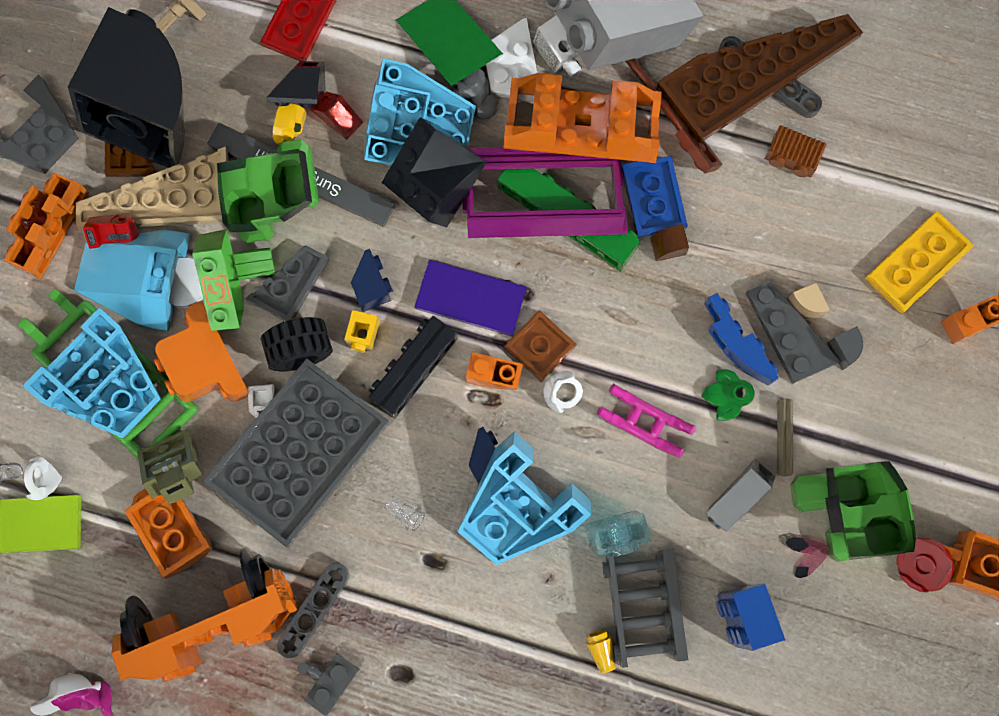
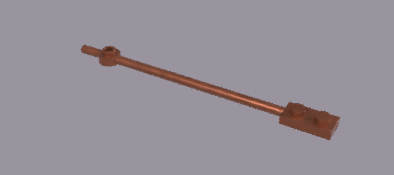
M636 58L625 61L645 87L661 92ZM661 92L660 108L678 130L675 135L679 139L682 149L689 152L694 159L695 166L700 171H703L705 174L716 171L723 165L705 140L701 143Z

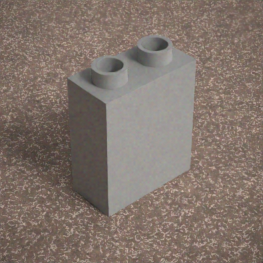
M544 0L546 6L550 10L555 11L566 30L570 48L574 52L579 53L588 71L679 47L703 17L694 0Z

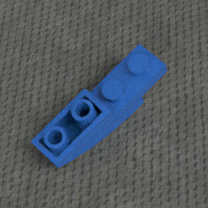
M718 293L708 297L704 304L715 322L708 331L716 344L745 373L768 386L779 379L777 376L778 370L771 360L768 361L764 354L765 348L759 338H755L753 333L745 337L742 336L743 330L737 320L732 319L727 301L724 298H720Z

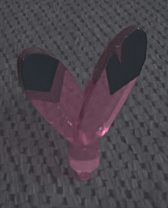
M797 537L786 541V545L791 550L810 554L798 565L795 572L797 578L809 576L830 555L828 544L824 545L816 541Z

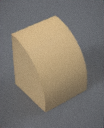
M817 283L797 290L787 298L796 311L806 318H821L830 311Z

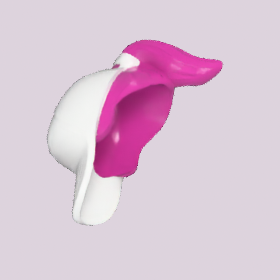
M73 673L55 678L50 684L48 696L29 706L34 714L41 716L58 710L68 711L73 708L92 710L97 707L104 716H114L111 709L112 690L110 685L105 681L90 682L83 675Z

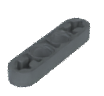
M333 563L324 570L279 638L277 649L281 656L293 658L303 651L349 580V571L344 565ZM340 568L342 570L340 575L343 579L342 581L336 580L331 587L336 588L335 593H333L329 588L322 586V583L325 581L326 584H329L333 578L330 574L331 571H337ZM319 591H325L329 597L328 603L323 607L317 606L314 601V596ZM303 614H309L313 618V625L308 630L302 629L299 625V619ZM294 628L298 633L305 635V638L303 640L301 636L298 637L294 643L297 647L296 651L290 650L287 652V645L284 642L294 638L296 633L291 632Z

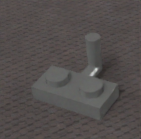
M339 653L334 656L325 671L310 661L300 663L298 665V672L300 674L307 673L317 680L304 701L324 716H327L360 669Z

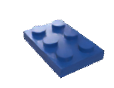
M672 156L657 158L656 163L638 161L622 164V173L638 238L651 236L660 230L683 224L684 229H686L688 225Z

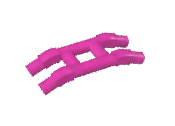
M613 383L609 388V393L633 407L626 420L603 406L598 409L597 415L609 424L643 440L656 449L681 458L684 449L661 437L659 438V435L665 424L690 435H693L696 426L668 414ZM642 411L656 418L649 432L635 425Z

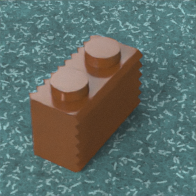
M780 125L774 134L764 159L768 160L776 168L786 167L793 170V173L798 177L805 178L808 176L811 178L818 167L827 144Z

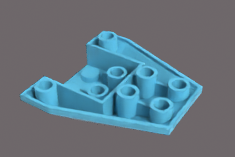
M383 58L374 85L365 134L364 160L392 165L420 117L439 125L468 147L476 106L409 64Z
M159 230L140 233L137 239L130 242L101 244L99 248L89 249L86 242L74 291L144 328L169 332L174 306L168 302L178 258H186L191 235L184 232Z

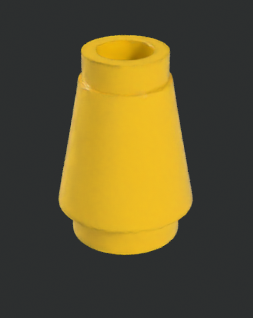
M607 629L597 630L586 635L588 640L586 645L600 673L613 671L616 667L614 664L612 635L608 634Z

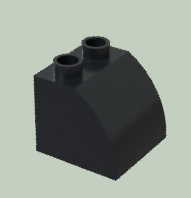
M108 7L68 85L79 131L167 168L178 165L184 147L185 128L182 77L175 53L162 31L157 28L155 21L151 17L134 9H129L124 14Z

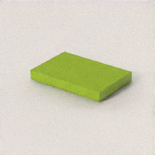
M52 496L41 500H31L28 498L1 499L0 553L81 549L82 496Z

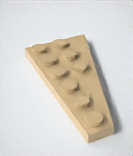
M226 147L220 148L218 152L207 156L202 155L186 164H178L143 177L141 181L133 184L127 183L109 193L103 192L76 202V228L83 230L89 217L116 214L133 215L136 227L221 223L217 163L228 161V149Z

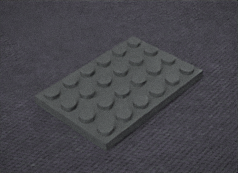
M306 359L203 482L286 548H289L386 428L389 420Z

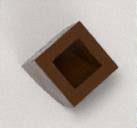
M683 224L665 228L650 237L656 261L685 256L689 249Z

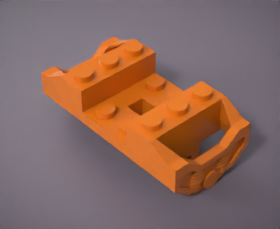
M535 73L522 78H512L504 133V149L656 163L659 151L658 131L661 92L653 91L638 82L612 80L611 93L605 94L562 90V75ZM518 94L534 96L531 126H515ZM636 105L651 107L647 138L635 136Z

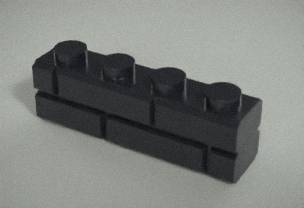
M432 316L429 320L424 319L417 328L418 335L414 340L408 339L401 348L403 354L398 360L393 359L390 361L385 369L387 374L381 381L377 379L369 389L371 393L369 399L395 419L458 339V334L435 316Z

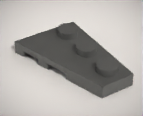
M305 245L283 265L281 270L273 277L266 279L257 291L250 293L245 299L284 321L293 320L329 261V258Z

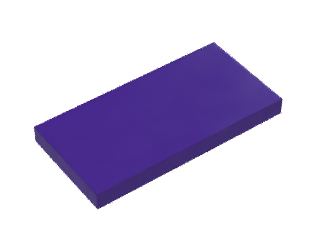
M429 260L414 308L513 337L527 287Z

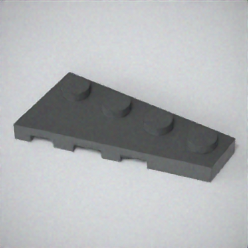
M771 281L746 292L792 384L841 362Z

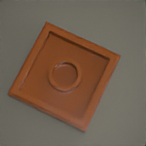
M539 310L512 337L504 348L542 383L577 344Z

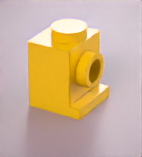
M352 310L344 339L347 344L351 345V350L365 353L366 349L372 350L380 325L378 316ZM362 331L367 332V336L364 339L359 338V333Z

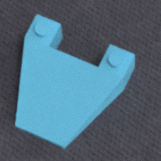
M515 431L495 448L458 528V532L496 565L573 532L592 515L590 499L572 483L558 496L551 499L522 473L533 463L534 448Z

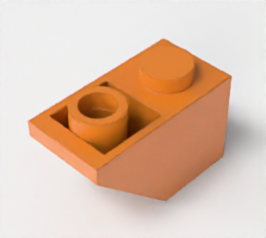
M999 294L960 310L941 321L952 344L999 324Z
M472 352L466 373V382L490 389L517 390L523 364Z

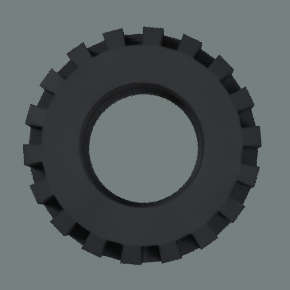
M304 317L285 321L268 329L260 338L268 368L273 371H294L306 359L313 364H317L333 353L325 322L321 318Z

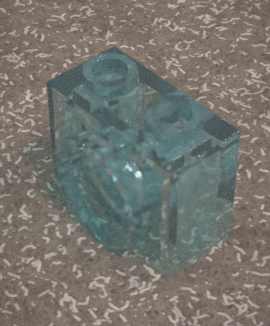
M636 510L585 524L591 550L598 556L616 557L639 550L641 544L651 542L645 515Z

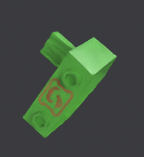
M227 229L200 234L197 236L192 254L211 331L240 328L244 307L239 280L275 274L270 247L233 253Z

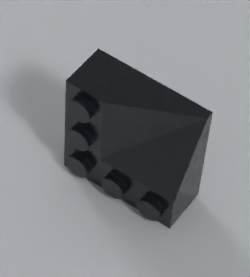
M420 117L381 183L428 222L447 228L487 162L439 125Z

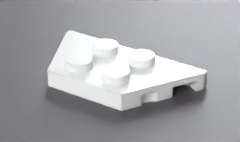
M523 18L492 39V42L503 54L486 64L491 95L510 98L512 78H522L537 73L527 18ZM518 94V102L525 101L534 104V96Z

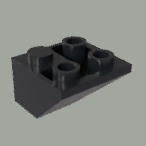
M299 61L266 97L267 102L275 103L276 106H288L290 103H298L301 107H313L315 104H318L326 91L324 62Z

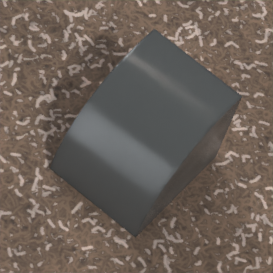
M857 326L834 337L827 343L831 351L841 361L839 365L842 370L853 364L860 357L863 350V338Z

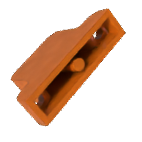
M202 300L190 305L186 310V317L183 318L187 329L160 340L155 347L158 357L154 358L153 361L159 373L165 371L169 380L164 381L170 395L176 394L181 401L190 402L219 389L224 399L227 398L233 402L248 397L247 388L217 330L211 331L206 308Z

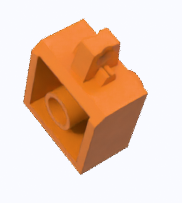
M960 531L956 543H953L952 547L944 545L950 551L954 560L955 571L948 584L999 601V539L977 531Z

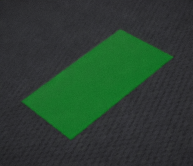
M427 0L396 19L451 86L503 54L456 0Z

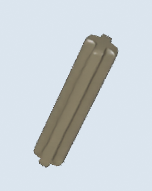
M786 398L778 400L777 474L780 476H791L793 474V400Z

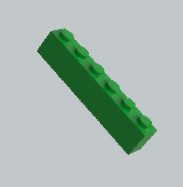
M505 169L498 178V189L530 211L596 209L590 202L581 201L575 197V193L569 188H562L554 183L555 181L550 175L546 173L541 174L535 169ZM628 229V234L569 236L620 272L637 250L640 243L638 236L630 229Z

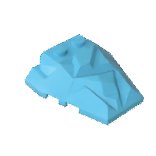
M98 308L81 326L83 331L48 367L41 366L23 387L42 404L91 423V425L121 438H125L161 400V397L121 326L101 308Z

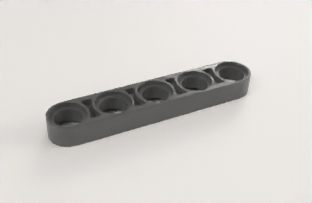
M735 36L725 37L718 51L724 48L726 44H732L736 47L744 45V42ZM797 79L787 85L795 89L796 95L788 96L784 93L783 89L773 95L805 118L816 116L822 107L821 97ZM806 100L813 101L816 109L812 111L807 110L803 102Z

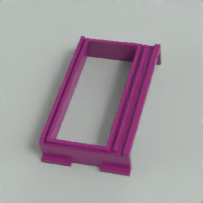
M504 147L469 148L487 162L483 170L611 167L615 209L474 212L472 186L462 202L463 214H467L468 238L628 234L626 207H623L621 186H623L621 160L504 149Z

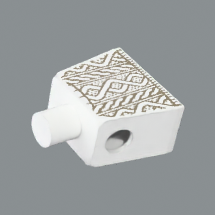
M556 15L538 27L532 45L552 70L557 73L564 68L570 78L581 72L582 67L576 60L578 53L570 48L566 30L558 16Z

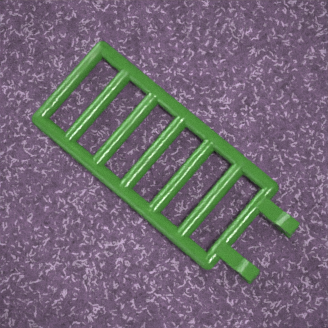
M56 288L48 296L68 316L47 336L33 321H29L27 318H24L17 324L38 344L31 351V354L44 367H48L53 362L45 352L85 313L91 316L97 310L89 301H82L76 307L67 296ZM128 339L142 366L149 373L148 376L153 385L158 382L167 391L161 397V400L125 438L112 434L138 459L137 451L142 450V448L134 439L174 399L185 410L150 445L175 435L198 411V407L193 401H181L176 394L171 396L164 381L169 380L163 372L159 373L156 365Z

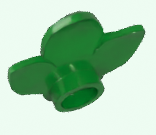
M728 369L717 370V383L707 386L701 396L708 403L718 406L716 413L718 421H728L740 414L742 406H746L753 401L755 391L749 382L740 380L735 372ZM738 389H745L746 395L738 397L736 395Z

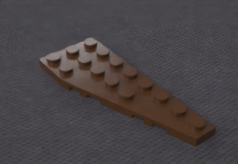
M849 14L820 21L813 26L805 28L801 26L795 28L794 31L784 34L780 32L744 42V45L733 48L725 47L721 48L718 52L697 55L659 80L657 87L701 143L860 38L863 32Z

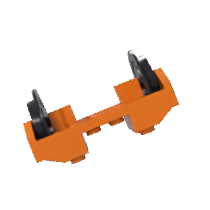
M246 548L241 549L239 557L245 581L223 590L229 609L182 630L175 613H169L160 618L153 619L150 611L140 598L134 595L128 597L125 611L120 615L122 633L113 636L111 652L120 680L123 681L129 678L156 680L162 678L163 682L191 675L196 672V666L203 664L197 646L199 647L214 641L213 636L216 635L221 636L224 634L225 636L230 634L233 644H243L244 648L256 644L260 645L273 639L271 634L279 631L290 615L299 610L292 588L281 569H269L266 561L260 554L252 556Z

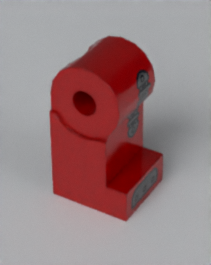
M130 214L89 217L83 227L89 249L99 248L101 244L126 243L139 237L134 216Z

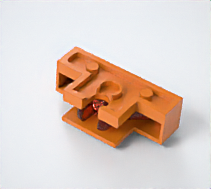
M55 172L45 182L43 192L31 185L29 191L23 195L21 205L16 214L11 216L8 228L6 229V231L16 237V240L8 248L4 261L14 268L40 280L76 218V202L86 199L89 194L81 184Z

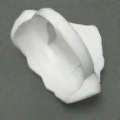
M558 372L550 376L545 382L543 389L545 402L548 407L557 413H563V408L575 406L582 397V385L578 380L574 379L573 372ZM562 383H572L576 389L574 397L567 402L556 398V392Z
M33 457L25 468L24 482L27 490L30 492L26 497L31 500H41L48 497V495L56 490L62 480V475L43 457ZM34 470H35V472H34V477H35V480H36L35 483H33V476H32Z

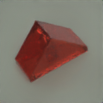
M328 91L323 94L318 104L310 108L314 114L346 140L363 123L362 119L341 95Z

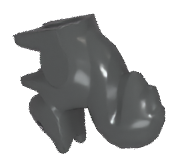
M481 69L476 70L454 84L452 87L455 89H449L465 100L471 101L476 106L474 116L478 119H489L498 110V102L495 100L494 95L489 94V83Z

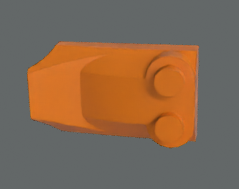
M144 489L134 496L131 506L124 510L157 569L165 579L183 572L204 558L212 549L209 537L203 533L183 499L168 505L162 494L152 499L147 490Z

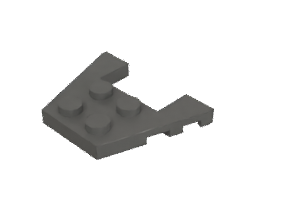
M37 75L23 91L41 106L7 142L0 139V158L14 161L16 164L45 174L79 138L59 107L54 95L50 92L45 80L40 75Z

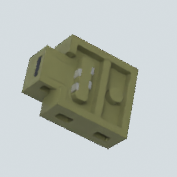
M187 429L137 451L142 485L152 499L162 494L168 505L194 494L192 480L203 475L196 444Z

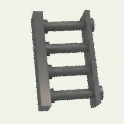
M673 549L660 550L659 556H656L655 559L616 564L614 562V555L606 556L607 562H602L604 579L609 578L617 639V645H613L615 662L619 661L620 666L624 668L628 667V657L668 653L669 656L673 655L675 661L689 660ZM657 570L658 573L662 572L663 583H660L658 587L618 591L616 574ZM661 597V600H666L667 611H663V614L622 618L620 602ZM665 625V628L669 627L671 639H667V642L625 646L623 632L625 629Z

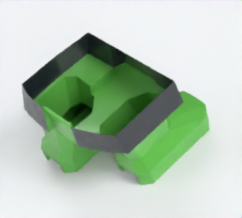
M303 140L282 142L277 153L217 163L218 194L222 222L229 232H239V237L249 245L252 244L251 242L270 241L275 234L273 223L285 222L305 208L311 207L315 209L319 203L312 148Z
M890 461L826 468V473L795 477L790 484L793 505L799 511L827 509L830 528L825 536L829 556L836 562L915 552L916 530L909 492Z

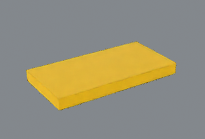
M936 210L870 272L865 279L899 313L903 314L974 245Z

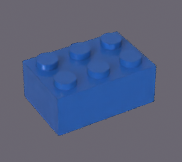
M749 584L717 594L719 601H716L718 612L721 617L726 618L728 627L725 628L729 642L731 644L734 643L735 647L754 651L785 640L766 584Z

